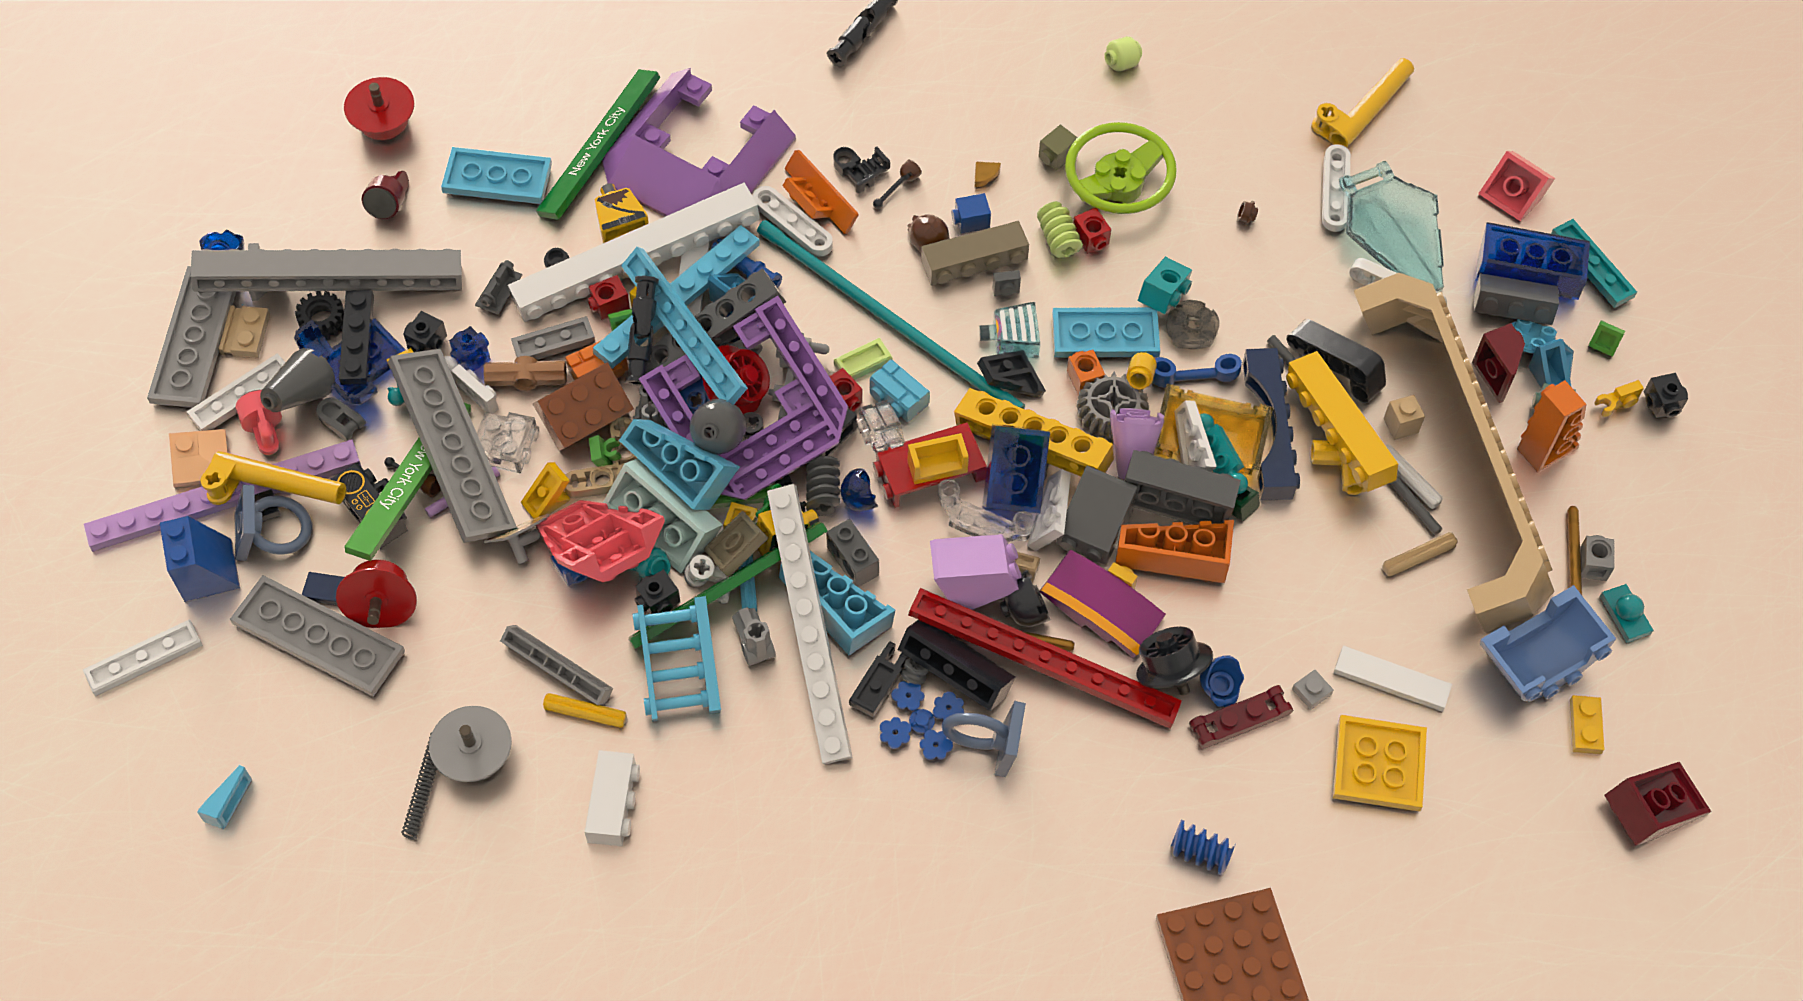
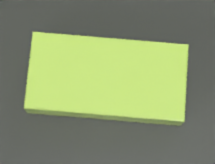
M878 338L835 358L834 366L837 370L844 368L855 380L881 368L889 360H892V355L881 339Z

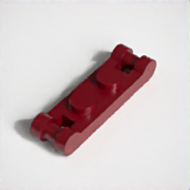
M1276 685L1266 692L1205 716H1197L1189 722L1192 731L1197 732L1199 736L1198 742L1201 748L1205 749L1284 718L1294 710L1290 702L1285 701L1283 697L1284 691L1281 686ZM1273 702L1276 708L1269 710L1267 704ZM1213 726L1215 732H1209L1207 727Z

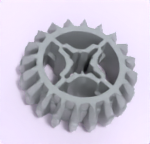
M1115 371L1111 377L1105 374L1102 379L1096 377L1091 383L1086 382L1084 388L1079 392V400H1077L1076 405L1078 417L1083 419V427H1090V434L1099 432V437L1101 438L1104 435H1108L1111 441L1113 440L1110 423L1111 401H1113L1116 414L1120 413L1121 408L1149 410L1147 393H1143V389L1138 390L1131 387L1126 380V374L1120 378L1117 377Z

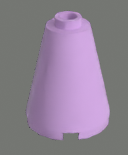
M1121 408L1119 414H1116L1115 410H1111L1110 423L1117 475L1123 481L1133 450L1154 453L1164 424L1165 416L1157 412V417L1150 416L1149 410Z

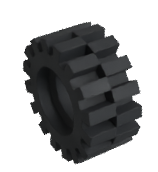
M316 291V296H312V293L307 294V300L304 297L301 298V305L297 304L295 316L304 336L308 335V338L311 340L316 337L317 341H322V337H325L326 341L331 340L329 335L333 334L334 337H337L339 335L337 330L343 331L344 308L337 295L334 293L330 295L329 291H325L324 295H322L321 291ZM320 311L331 312L330 316L325 320H311L312 316Z

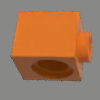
M1093 349L1086 352H1076L1068 358L1067 373L1078 395L1086 382L1091 383L1096 377L1102 379L1105 375Z

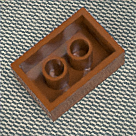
M608 362L533 403L535 410L559 451L634 410Z

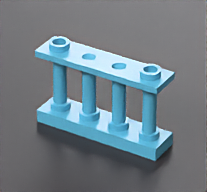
M706 596L694 598L695 605L689 606L690 609L644 615L643 605H637L638 613L632 614L634 630L641 631L649 698H644L646 716L652 715V722L658 721L657 711L703 705V708H709V714L721 712ZM691 620V623L697 622L698 633L693 634V637L648 643L646 626ZM695 648V651L701 650L702 662H697V665L651 671L649 654ZM691 677L705 679L706 690H701V694L655 700L653 686L655 682Z

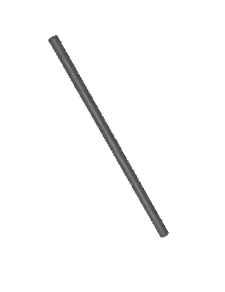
M1272 335L1267 340L1272 348L1278 349V355L1287 366L1289 362L1296 360L1275 335ZM1398 476L1396 481L1389 483L1433 535H1437L1442 531L1443 528Z

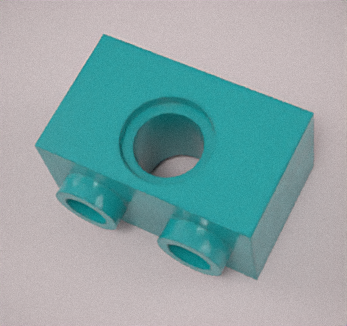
M1165 256L1144 280L1137 301L1166 314L1171 307L1175 308L1178 305L1182 294L1186 295L1190 290L1192 281L1189 279L1192 269Z

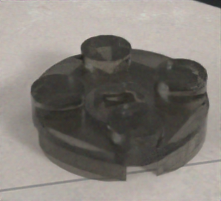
M1186 300L1178 303L1176 308L1169 312L1166 322V330L1172 339L1173 345L1177 348L1187 349L1210 347L1214 343L1220 325L1219 317L1213 308L1211 311L1205 307V303L1198 300ZM1189 321H1194V324L1199 325V327L1190 328L1187 325H1189Z

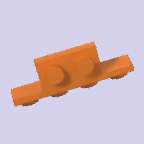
M795 150L784 168L792 178H786L782 186L789 193L791 199L796 201L810 218H830L844 234H848L859 216L858 212L800 150Z

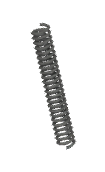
M429 741L427 742L426 753L421 763V770H419L417 783L415 784L416 787L411 797L412 800H410L411 804L407 810V817L401 831L404 837L411 840H416V835L419 834L417 831L420 830V822L423 821L421 818L424 817L423 813H425L423 809H426L425 805L428 804L426 801L429 800L428 796H430V788L433 787L435 771L438 770L431 759L430 752H428ZM404 832H406V833H408V834H410V835H414V836H413V837L408 836V835H406Z

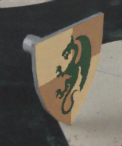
M549 514L519 524L513 530L484 540V543L508 540L518 564L524 563L529 560L524 546L540 539V534L536 529L521 536H518V534L541 523L549 517Z

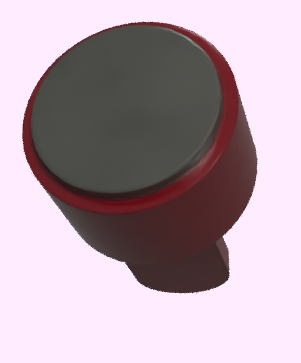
M398 171L395 176L379 175L374 177L365 188L361 197L362 205L367 213L378 219L394 217L403 204L405 192L409 187L407 173L405 171Z

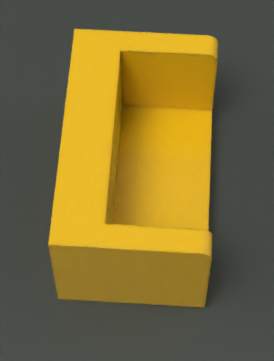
M961 433L908 445V464L914 484L968 472L969 457Z

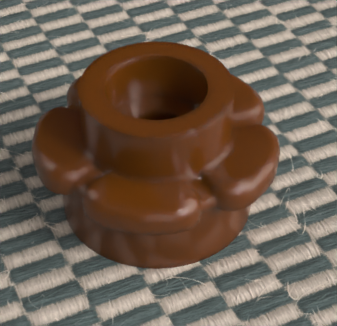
M1243 201L1240 205L1237 220L1244 222V225L1254 222L1257 217L1258 208L1255 207L1254 201Z

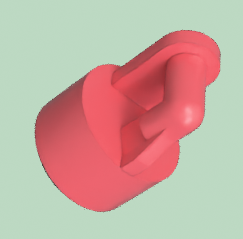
M253 390L241 396L236 402L235 407L242 428L247 432L254 433L259 451L265 455H271L279 449V441L274 427L280 423L282 414L281 411L272 412L266 409L261 402V390Z

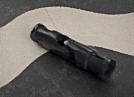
M871 0L855 18L853 23L840 35L838 43L828 49L826 53L828 59L836 66H844L847 57L858 50L864 39L886 17L888 9L896 5L898 0Z
M651 276L635 277L637 290L636 298L633 299L632 303L634 323L630 327L627 353L629 370L628 377H625V383L642 386L639 378L647 374L648 363L651 362L654 332L651 321L656 314L657 301L654 300L655 287L659 284V279ZM634 336L638 339L648 338L647 346L637 345Z

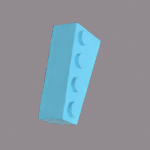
M633 419L619 439L631 453L693 510H710L740 468V466L717 454L699 448L694 442L651 420Z
M810 551L826 631L848 655H851L892 627L896 611L888 604L885 606L877 601L874 594L868 590L866 592L853 584L852 579L846 575L841 576L832 570L830 564ZM781 562L779 578L786 585Z

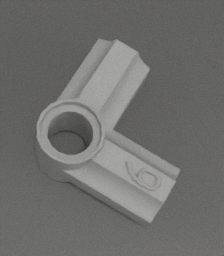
M746 607L738 610L732 616V619L741 639V648L748 666L776 657L770 638V630L766 622L760 621L755 608Z

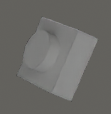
M1316 669L1300 679L1292 687V690L1310 710L1331 696L1334 691Z

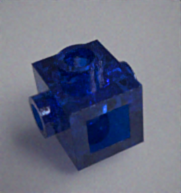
M471 326L457 332L449 340L452 349L450 356L454 357L458 364L466 371L470 369L474 372L491 360L487 347L490 345L488 339L482 332L477 333Z

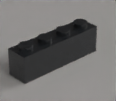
M920 620L907 627L897 649L989 711L1006 698L1016 676L950 633Z

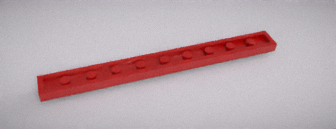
M919 589L909 610L908 616L1171 729L1182 703L1180 699L1157 689L1145 687L1136 680L925 589Z

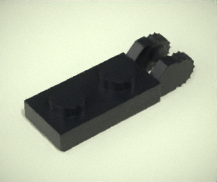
M891 641L883 649L880 656L877 655L849 700L850 706L873 718L900 677L905 661L909 659L908 656L901 653L895 664L888 661L893 655L896 646Z

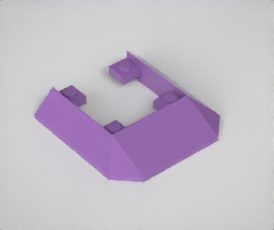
M691 68L674 72L667 78L619 135L602 159L607 184H614L616 190L629 188L641 205L666 217L742 183L746 184L752 194L796 139V135L775 109L769 113L753 105L740 121V128L753 134V136L730 164L712 156L701 169L665 151L664 149L670 143L671 137L670 134L658 129L659 126L682 99L699 107L712 92L711 83L691 74Z
M779 296L756 308V313L737 323L733 328L747 350L770 338L796 378L774 392L787 415L741 442L738 447L730 452L717 454L740 466L721 493L724 496L746 500L838 445L840 442L848 405ZM685 354L665 367L660 365L640 377L639 380L669 429L694 442L689 428L693 414L679 392L700 380L701 376Z

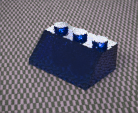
M992 423L983 505L986 508L1040 514L1050 431Z

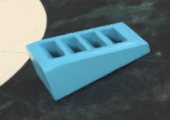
M239 765L198 809L197 813L205 823L221 829L226 828L252 780L246 768Z

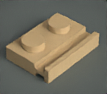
M230 305L219 345L220 354L230 353L232 356L259 358L270 317L268 308L246 306L235 308V306Z

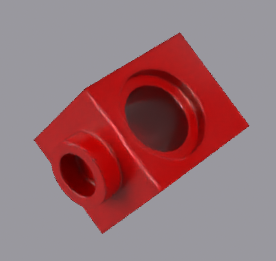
M1097 208L1074 216L1073 224L1076 226V232L1080 236L1079 240L1083 243L1082 247L1087 254L1095 250L1100 251L1109 245L1112 229Z
M618 275L588 286L590 297L587 298L589 307L593 313L597 311L601 320L608 318V314L630 309L628 293Z
M841 368L829 377L839 393H848L841 396L848 405V409L854 412L863 403L862 388L844 368Z

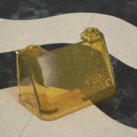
M1166 384L1160 413L1165 417L1155 448L1157 449V455L1172 458L1173 454L1180 455L1174 411L1185 400L1195 401L1199 414H1209L1214 419V423L1224 429L1244 465L1237 473L1252 476L1253 471H1259L1272 416V406L1260 404V406L1253 405L1252 408L1251 403L1235 402L1195 393L1192 390H1187V393H1184L1185 390L1179 389L1180 386Z

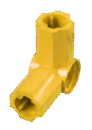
M1312 440L1310 453L1312 464L1341 466L1342 491L1347 492L1348 495H1358L1359 493L1366 492L1362 484H1358L1355 481L1348 464L1345 465L1341 461L1339 451L1334 445H1330L1326 440Z

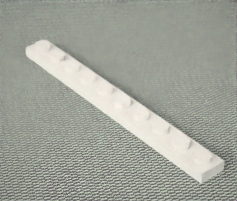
M791 484L769 490L767 493L822 763L826 765L853 757L797 487Z

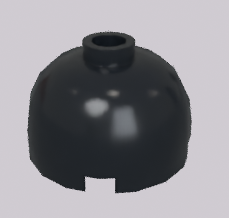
M1028 569L1021 572V578L1017 579L1019 589L1005 596L1004 601L1000 603L1005 617H1012L1016 624L1023 627H1033L1050 621L1045 602L1037 585L1032 584L1031 579L1033 577Z

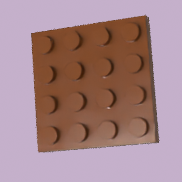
M1271 888L1157 914L1156 921L1181 1001H1309Z

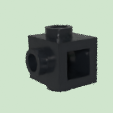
M420 311L413 322L407 324L403 333L407 349L411 348L413 352L441 349L447 337L444 322L423 311Z
M1676 372L1652 377L1643 391L1646 397V404L1649 409H1652L1655 418L1677 416L1682 412L1688 401V392L1681 385Z
M664 569L653 576L644 577L635 586L637 597L634 598L636 605H643L644 612L647 611L648 614L669 612L674 606L681 603L679 590Z

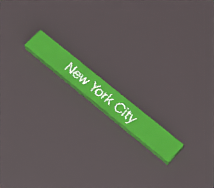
M464 403L468 414H470L471 405ZM420 437L344 546L345 553L371 561L432 471V466Z

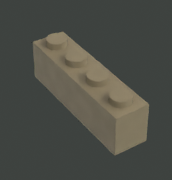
M1018 220L922 246L921 262L931 285L944 284L953 279L970 277L975 273L986 270L992 271L1001 266L1021 263L1028 259L1029 242Z

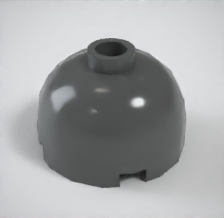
M713 399L699 406L690 421V435L695 445L713 454H726L735 449L741 443L746 432V421L740 408L726 402L727 400Z

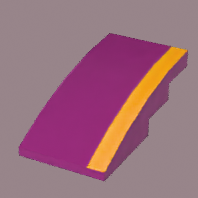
M1073 550L1067 552L1039 591L1080 627L1088 626L1105 642L1112 640L1132 658L1139 654L1141 643L1153 634L1166 613L1121 579Z

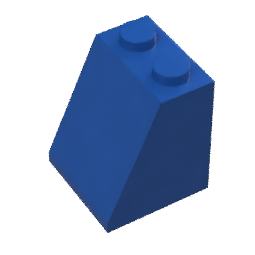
M189 516L160 522L167 572L184 602L240 589L231 538Z

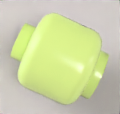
M1126 36L1109 42L1104 58L1113 70L1120 72L1138 65L1142 57V48L1139 42L1135 41L1132 37Z

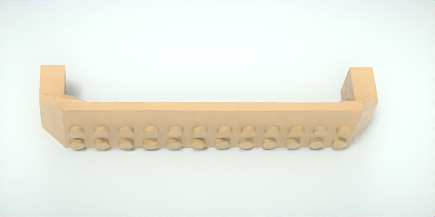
M1396 273L1354 290L1361 312L1372 335L1408 322L1445 345L1523 541L1505 576L1467 589V592L1485 633L1534 616L1555 592L1548 572L1553 571L1442 291L1436 293L1433 284L1402 273Z

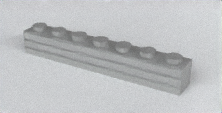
M507 626L500 642L596 705H602L607 702L613 690L611 686L519 626Z

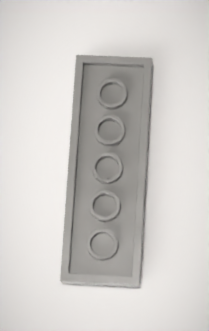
M187 266L147 396L150 404L193 408L206 398L218 357L230 305H233L236 291L193 292L190 277L191 266Z
M264 575L261 576L230 618L233 625L373 697L405 652L402 645Z

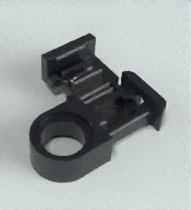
M878 146L874 148L872 158H867V161L864 159L862 163L861 158L849 147H840L833 154L834 168L842 177L847 175L854 182L857 193L863 192L865 186H873L875 184V177L889 170L891 161ZM848 156L851 158V161L841 163L838 161V158Z

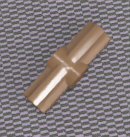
M520 356L514 362H486L484 364L485 386H514L521 391H531L537 385H565L567 383L566 361H537V359L530 356Z

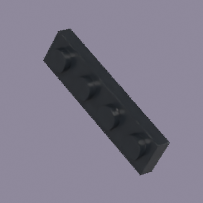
M372 290L346 291L339 369L341 385L368 384L374 304Z

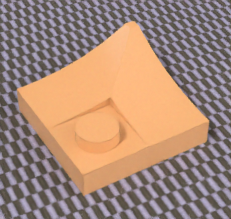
M225 429L169 433L174 488L201 484V476L211 463L214 454L218 451L227 453Z

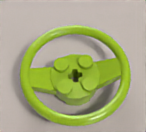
M1124 122L1101 124L1082 133L1071 145L1065 162V171L1069 184L1080 199L1099 210L1116 214L1137 213L1154 207L1169 194L1177 174L1175 157L1170 147L1161 137L1147 128ZM1122 132L1134 134L1148 140V142L1132 153L1126 149H1120L1117 152L1105 155L1096 163L1093 175L1081 180L1078 179L1075 169L1076 158L1081 148L1091 139L1102 134ZM1164 157L1167 171L1161 188L1145 200L1130 203L1141 195L1145 177ZM1109 200L1122 202L1121 204L1109 202Z

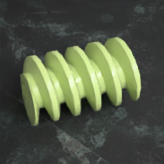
M1054 201L1039 209L1037 219L1040 222L1052 255L1057 258H1064L1079 252L1082 249L1083 243L1079 240L1080 236L1076 232V226L1073 224L1072 217L1069 216L1068 208L1062 207L1060 202Z

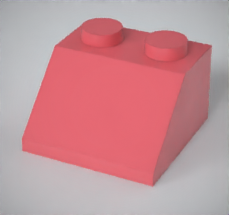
M1506 151L1478 194L1517 220L1522 221L1540 202L1555 178L1516 152Z

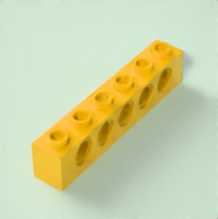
M969 388L954 410L956 426L968 422L972 433L1035 459L1042 460L1045 463L1082 477L1086 466L1106 473L1114 460L1113 444L1109 443L1106 439L1086 434L1079 428L1068 427L1056 419L1045 418L1030 409H1022L1007 400H999L984 391H976Z

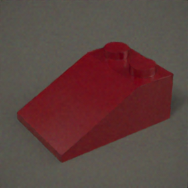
M1680 761L1627 778L1604 795L1635 846L1659 838L1712 812Z

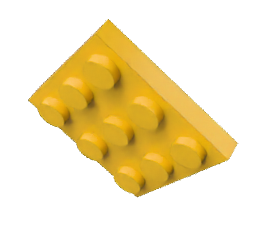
M1340 715L1333 798L1420 812L1423 807L1427 727Z

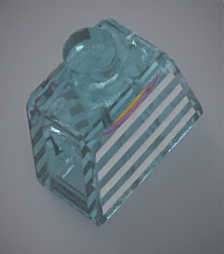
M1035 302L996 309L993 316V325H979V340H995L997 354L1024 350L1028 358H1039L1040 336Z

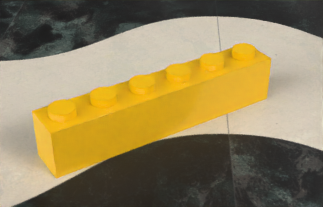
M1316 351L1289 362L1288 374L1286 375L1289 387L1296 390L1301 404L1305 408L1308 407L1315 424L1321 426L1324 430L1329 444L1336 447L1341 461L1345 465L1348 464L1351 468L1355 481L1358 484H1362L1367 492L1396 481L1398 462L1320 354Z

